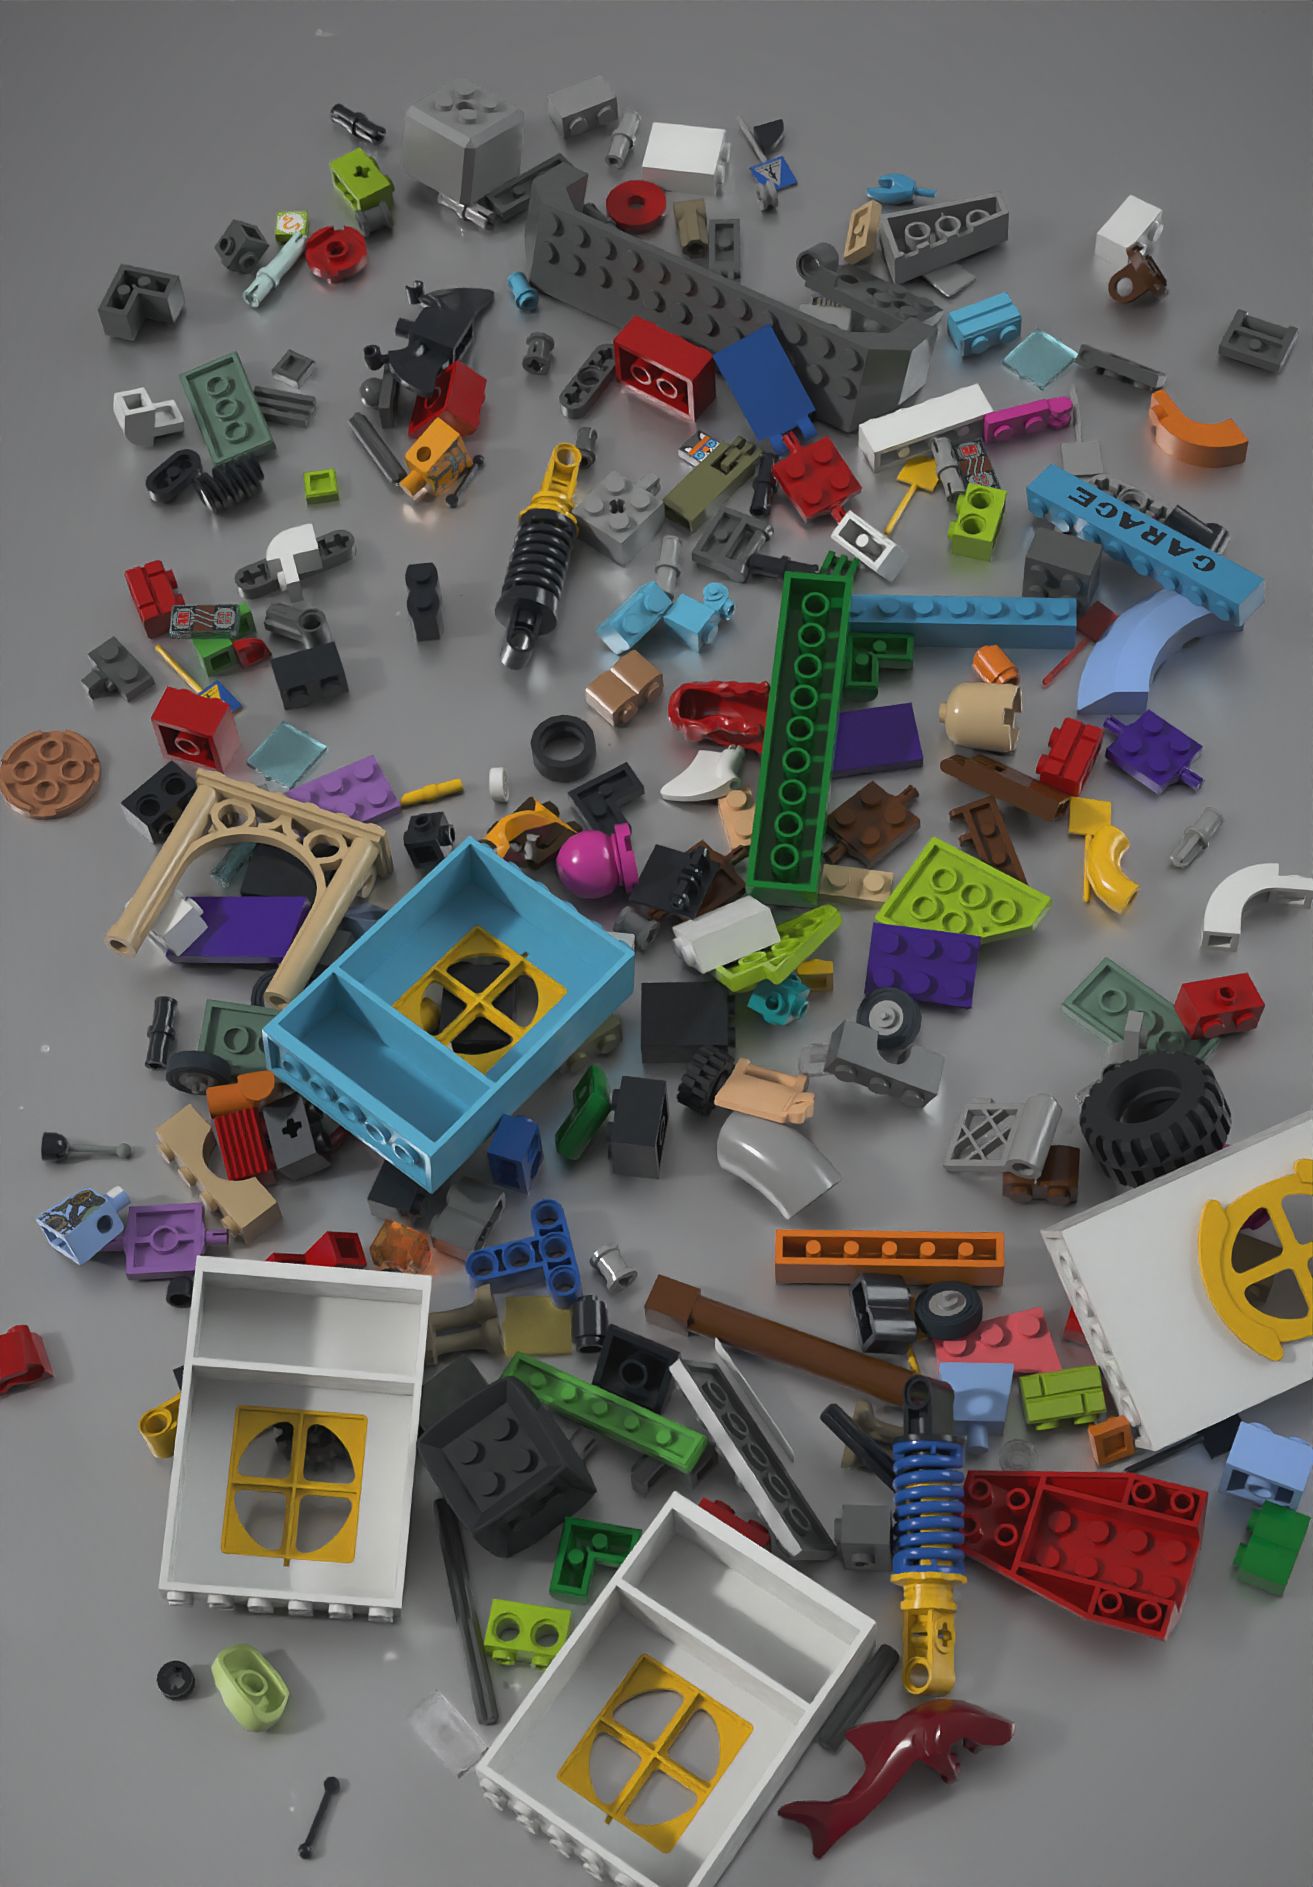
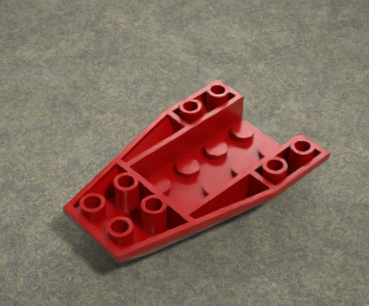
M968 1470L962 1487L964 1489V1497L958 1499L959 1502L964 1504L965 1510L962 1514L953 1515L961 1517L965 1521V1526L962 1529L953 1530V1532L962 1533L965 1536V1541L961 1545L953 1546V1549L962 1550L966 1556L1085 1621L1163 1642L1167 1640L1181 1618L1201 1550L1209 1496L1208 1491L1131 1472Z

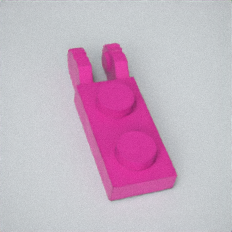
M1064 396L985 414L982 435L986 445L996 442H1005L1025 434H1036L1046 428L1057 431L1068 427L1071 422L1072 401Z

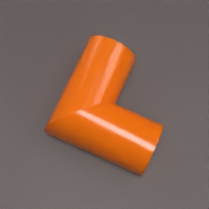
M269 1070L240 1074L237 1076L238 1083L208 1087L206 1089L208 1107L212 1119L216 1116L229 1115L230 1113H236L251 1107H256L257 1111L261 1112L263 1106L284 1096L283 1085L278 1077Z

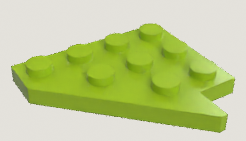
M933 836L874 919L876 923L981 936L980 945L1034 932L1053 905L1051 897Z
M827 903L776 925L781 939L780 942L708 971V973L733 992L737 991L738 993L755 989L758 986L757 982L769 979L776 985L780 984L843 923L840 912Z

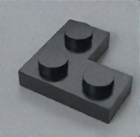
M627 762L567 792L569 802L588 830H599L609 836L612 833L615 834L614 825L628 822L618 807L645 794L644 785ZM628 822L630 834H632V827Z

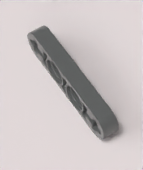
M336 530L316 538L323 568L298 574L299 581L353 559L357 551L354 536L349 531ZM342 544L345 548L340 549L339 546L336 545ZM324 549H327L329 555L325 556ZM266 558L241 568L235 574L234 580L238 594L245 599H256L281 589L278 579L271 580ZM266 573L268 579L265 580L262 574ZM252 580L255 584L249 586L246 581Z

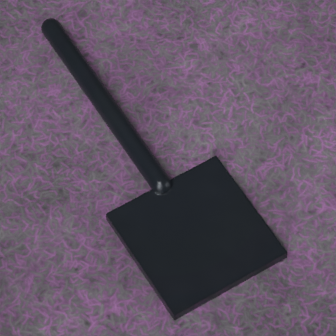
M1238 1413L1196 1432L1197 1436L1125 1468L1124 1472H1138L1201 1442L1211 1460L1231 1450L1242 1419Z

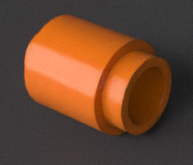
M998 645L983 646L975 653L972 668L985 683H1005L1018 686L1021 680L1018 674L1019 670Z

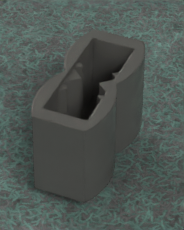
M465 1175L458 1184L454 1183L446 1197V1204L448 1206L441 1215L436 1214L429 1227L433 1248L464 1261L467 1260V1257L472 1252L483 1249L490 1233L497 1225L506 1207L507 1202L504 1191Z

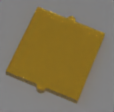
M549 1296L506 1297V1319L502 1323V1329L505 1331V1357H513L517 1351L528 1356L571 1355L570 1309L556 1307L551 1302Z

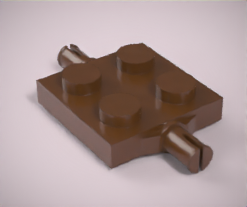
M871 781L828 815L826 832L835 839L837 844L823 853L825 861L833 865L842 856L849 854L859 858L869 868L876 864L921 828L920 819L906 808L909 803L919 797L917 789L909 785L899 795L894 796L887 793L874 781Z
M702 839L685 852L690 854L691 850L696 849L697 846H703L710 851V860L721 863L696 917L732 903L746 893V882L734 869V866L749 857L747 850L742 845H738L737 848L724 856L714 851ZM654 908L647 912L650 920L657 922L670 914ZM680 917L684 922L690 920L684 917Z

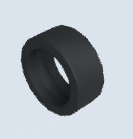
M570 715L553 716L541 722L533 731L530 742L535 768L542 776L551 781L569 782L583 777L594 766L597 756L594 733L590 726L582 719ZM558 737H574L582 741L584 745L583 751L570 760H553L544 754V747L547 743Z

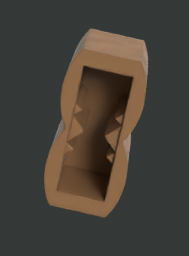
M632 650L620 658L610 670L598 676L586 688L587 703L612 726L616 727L623 722L627 723L635 717L640 706L647 702H654L661 695L664 687L663 674L636 650Z

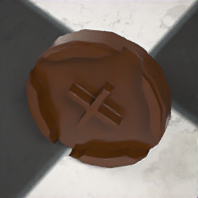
M1135 242L1126 248V253L1131 263L1114 274L1108 284L1110 296L1119 303H1131L1148 291L1161 301L1171 292L1169 287L1166 288L1167 280L1154 259L1148 254L1143 256L1140 253L1144 247L1139 242ZM1124 278L1130 279L1133 284L1132 292L1127 296H1121L1117 291L1118 283Z

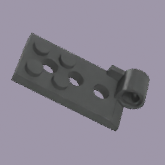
M819 243L801 252L797 257L796 269L799 275L806 280L805 287L892 330L896 329L910 317L931 326L941 321L944 309L934 305L930 299L917 297L907 292L905 287L888 283L850 263L839 265L838 253L829 243Z

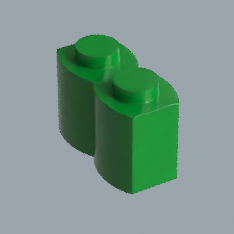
M1266 1499L1261 1510L1254 1508L1246 1527L1247 1531L1252 1532V1536L1248 1545L1240 1542L1232 1564L1239 1567L1236 1579L1282 1597L1305 1538L1311 1517Z

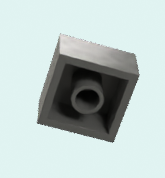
M1038 527L1025 556L1022 597L1076 598V614L1086 616L1099 584L1103 545Z

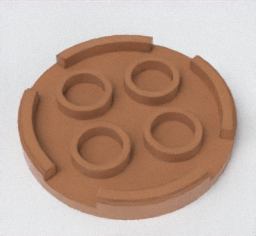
M38 730L16 741L4 754L0 768V790L7 804L17 813L37 820L57 819L79 810L92 798L100 783L101 765L92 744L80 734L70 730L43 733L41 730Z

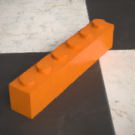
M775 1230L776 1283L851 1284L860 1272L902 1275L906 1285H934L944 1281H958L971 1286H1003L1005 1268L1004 1232Z

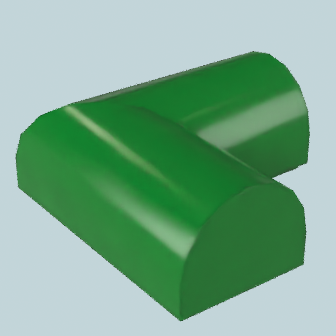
M849 632L844 674L845 697L859 703L872 701L878 695L879 668L913 669L914 634Z
M593 1064L588 1067L572 1091L574 1107L555 1134L556 1152L573 1160L580 1158L611 1112L608 1078L603 1070Z
M565 1516L549 1587L550 1596L568 1604H587L596 1564L620 1568L643 1536L642 1529Z

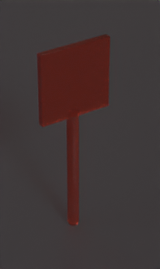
M1097 600L1077 620L1076 629L1085 637L1043 679V685H1048L1090 641L1097 643L1106 629L1119 616Z

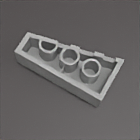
M999 191L879 215V243L894 284H901L1007 241L1009 211L1002 193Z

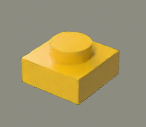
M810 959L802 962L797 967V976L801 978L802 984L811 988L810 992L833 991V961Z

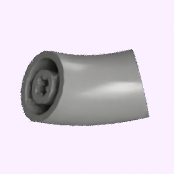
M734 1111L721 1128L717 1141V1158L720 1166L726 1172L739 1177L762 1193L781 1212L787 1221L843 1179L832 1163L812 1143L786 1123H779Z

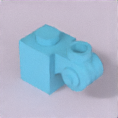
M710 583L703 589V603L682 593L664 615L665 636L697 653L702 650L706 643L710 644L717 635V625L722 619L729 620L736 609V602L729 598L728 590L723 584Z

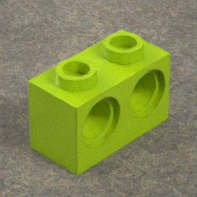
M972 483L968 484L965 496L959 495L955 514L958 515L957 521L951 520L947 539L952 540V554L987 562L991 561L1006 512L1007 490Z
M493 1598L484 1641L487 1657H491L492 1661L501 1665L512 1666L517 1661L530 1663L534 1669L545 1671L573 1633L574 1619L572 1611ZM507 1628H515L519 1631L518 1636L511 1641H503L499 1636ZM546 1634H553L558 1637L556 1644L551 1647H542L538 1644V1641Z

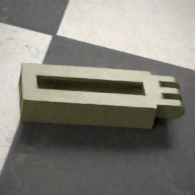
M738 436L731 444L723 440L662 499L665 517L691 534H694L721 505L755 474V468L761 463V456L766 452L761 448L756 450V445L751 442L746 444V439Z

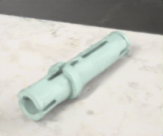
M295 232L266 268H261L257 272L256 279L242 294L247 304H250L255 299L252 307H258L270 291L278 288L280 279L307 249L308 238L306 235H303L298 240L301 232Z

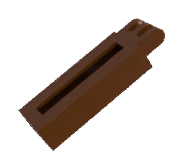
M980 753L971 757V759L956 754L942 760L940 763V769L944 773L1051 823L1065 815L1072 795Z

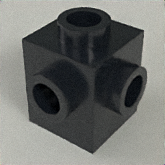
M443 811L422 813L410 817L408 829L403 835V841L415 869L436 867L451 853L452 846L456 844L455 828L452 824L449 825Z

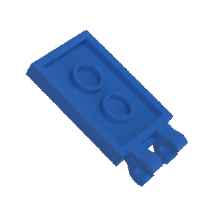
M770 324L712 355L758 442L767 437L774 452L781 456L789 451L781 440L782 434L794 427H799L805 441L818 435L808 417V414L816 409Z

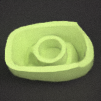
M241 1643L222 1650L216 1657L211 1670L215 1686L220 1691L225 1705L244 1729L250 1732L267 1730L278 1722L287 1703L289 1691L284 1681L266 1658L254 1647Z

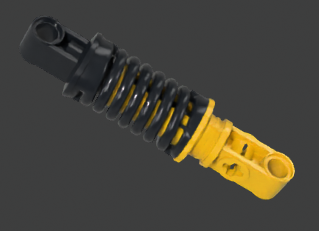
M560 443L555 446L539 492L533 495L530 505L519 513L517 534L512 546L504 585L502 586L501 596L495 606L497 620L506 627L500 651V660L506 667L513 670H520L527 666L536 645L537 637L552 632L557 625V612L571 560V552L574 547V540L579 534L577 520L571 514V511L576 507L572 499L577 485L576 478L581 462V452L570 443Z

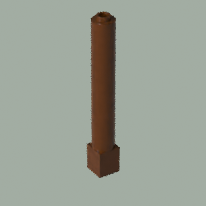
M658 1274L644 1306L646 1322L687 1337L690 1332L715 1340L716 1337L720 1343L900 1408L904 1407L903 1387L906 1381L915 1375V1372L702 1296L700 1288Z

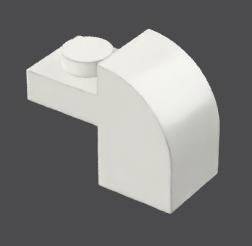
M145 387L114 393V414L127 440L132 444L144 447L153 446L155 436L184 431L185 421L174 399L153 404Z
M312 523L282 531L272 539L267 548L266 559L271 580L278 579L281 592L288 590L291 603L304 600L298 574L323 568Z

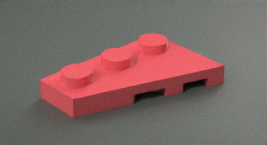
M1041 1306L981 1321L976 1330L967 1336L955 1340L931 1338L939 1367L940 1362L1014 1363V1378L1062 1370Z

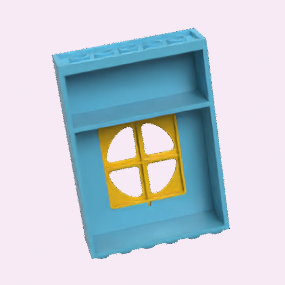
M469 835L262 1029L266 1068L417 1184L433 1194L497 1130L503 1114L511 1116L633 993L636 953L633 952V949L626 942L616 940L605 932L598 922L590 921L578 913L570 902L561 901L550 893L543 883L533 881L523 874L516 864L506 862L499 857L488 844L480 843ZM478 956H496L510 962V966L482 993L471 991L446 972L447 968L464 959ZM522 974L532 978L538 991L537 1011L531 1024L526 1027L518 1025L492 1005V1002ZM433 983L440 984L467 1004L466 1009L436 1036L426 1032L420 1018L422 998L428 986ZM480 1016L485 1017L513 1038L509 1045L499 1050L479 1055L459 1054L448 1048V1045L475 1018Z

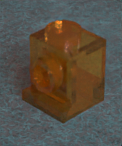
M386 1218L369 1248L374 1265L381 1267L384 1261L389 1268L399 1269L402 1273L408 1271L412 1274L424 1271L429 1264L432 1254L425 1234L389 1218Z

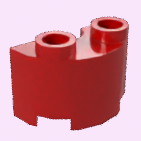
M16 1325L10 1328L6 1334L0 1335V1396L7 1394L8 1389L15 1385L27 1384L29 1386L54 1377L43 1339L37 1333L30 1332L28 1325Z

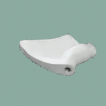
M735 744L730 745L722 753L699 750L691 765L661 788L660 793L663 799L683 802L702 801L727 795L732 790H738L741 786V780L737 773L743 763L745 750L740 745L736 748Z

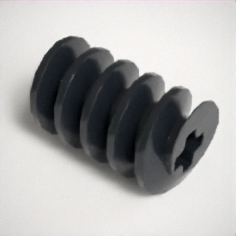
M251 451L247 452V461L242 456L235 458L236 467L228 461L223 465L224 472L219 467H214L212 469V477L206 472L201 473V483L197 479L192 478V483L199 499L213 513L217 512L216 502L218 501L225 508L228 507V496H231L237 503L240 502L239 491L241 490L247 497H250V486L252 485L259 492L263 491L262 481L264 480V474L257 458Z

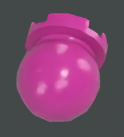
M628 822L614 825L615 834L612 833L611 836L599 830H584L570 836L562 845L556 858V872L560 882L571 893L580 898L599 899L611 894L618 885L621 887L625 886L626 894H629L634 886L639 884Z

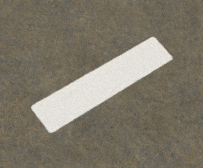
M715 1337L717 1353L791 1462L794 1463V1451Z

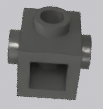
M233 219L214 248L222 259L221 263L227 269L250 274L270 245L256 225Z

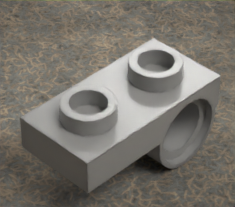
M1129 1011L1124 1031V1042L1114 1043L1106 1051L1101 1072L1102 1080L1103 1075L1109 1070L1114 1071L1119 1068L1116 1065L1128 1059L1130 1062L1139 1058L1138 1055H1141V1049L1147 1050L1149 1027H1143L1144 1012Z

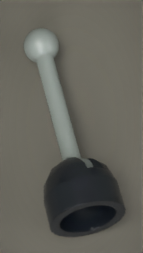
M44 1132L41 1144L42 1161L54 1162L62 1160L69 1151L113 1153L125 1158L131 1154V1147L126 1143H122L119 1146L69 1144L67 1138L62 1134Z

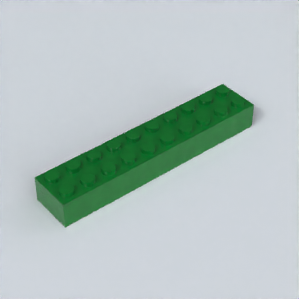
M785 571L745 884L746 896L750 895L762 904L817 908L854 597L852 576Z

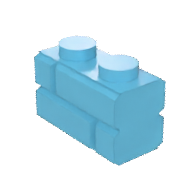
M1007 292L949 312L947 315V332L953 343L956 344V348L962 357L972 353L981 354L988 347L1001 342L1008 344L1020 336L1022 318Z
M652 580L638 587L607 620H604L595 629L596 633L616 655L631 649L668 612L673 602L658 584Z

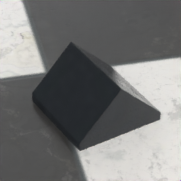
M610 1324L591 1384L662 1416L676 1389L674 1385L675 1378L668 1368L678 1359H681V1352Z

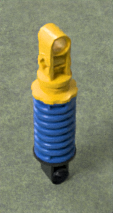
M917 1374L911 1376L903 1387L904 1433L902 1436L891 1439L893 1461H895L893 1471L897 1476L893 1481V1488L896 1491L893 1496V1503L896 1508L892 1513V1517L897 1523L893 1526L892 1532L897 1538L892 1543V1548L896 1554L892 1558L890 1582L902 1586L904 1591V1600L900 1602V1611L903 1612L901 1633L903 1643V1685L907 1691L913 1694L945 1697L952 1691L955 1684L954 1645L956 1634L954 1613L957 1612V1603L953 1601V1592L955 1587L967 1584L964 1562H960L965 1558V1553L960 1549H953V1546L961 1545L965 1541V1536L962 1533L953 1532V1530H960L965 1526L963 1518L953 1516L962 1514L965 1506L959 1501H952L964 1497V1489L960 1486H955L964 1481V1474L957 1470L946 1469L963 1468L966 1440L953 1436L954 1390L952 1386L946 1381ZM917 1633L919 1637H914L913 1634ZM938 1635H943L944 1637L941 1639L938 1638Z

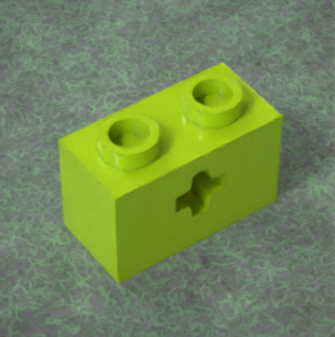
M361 147L329 162L333 185L354 211L361 210L363 212L377 207L381 201H385L388 208L394 206L392 192L395 191L392 180L388 175H383L380 172L376 160L372 156L368 157Z

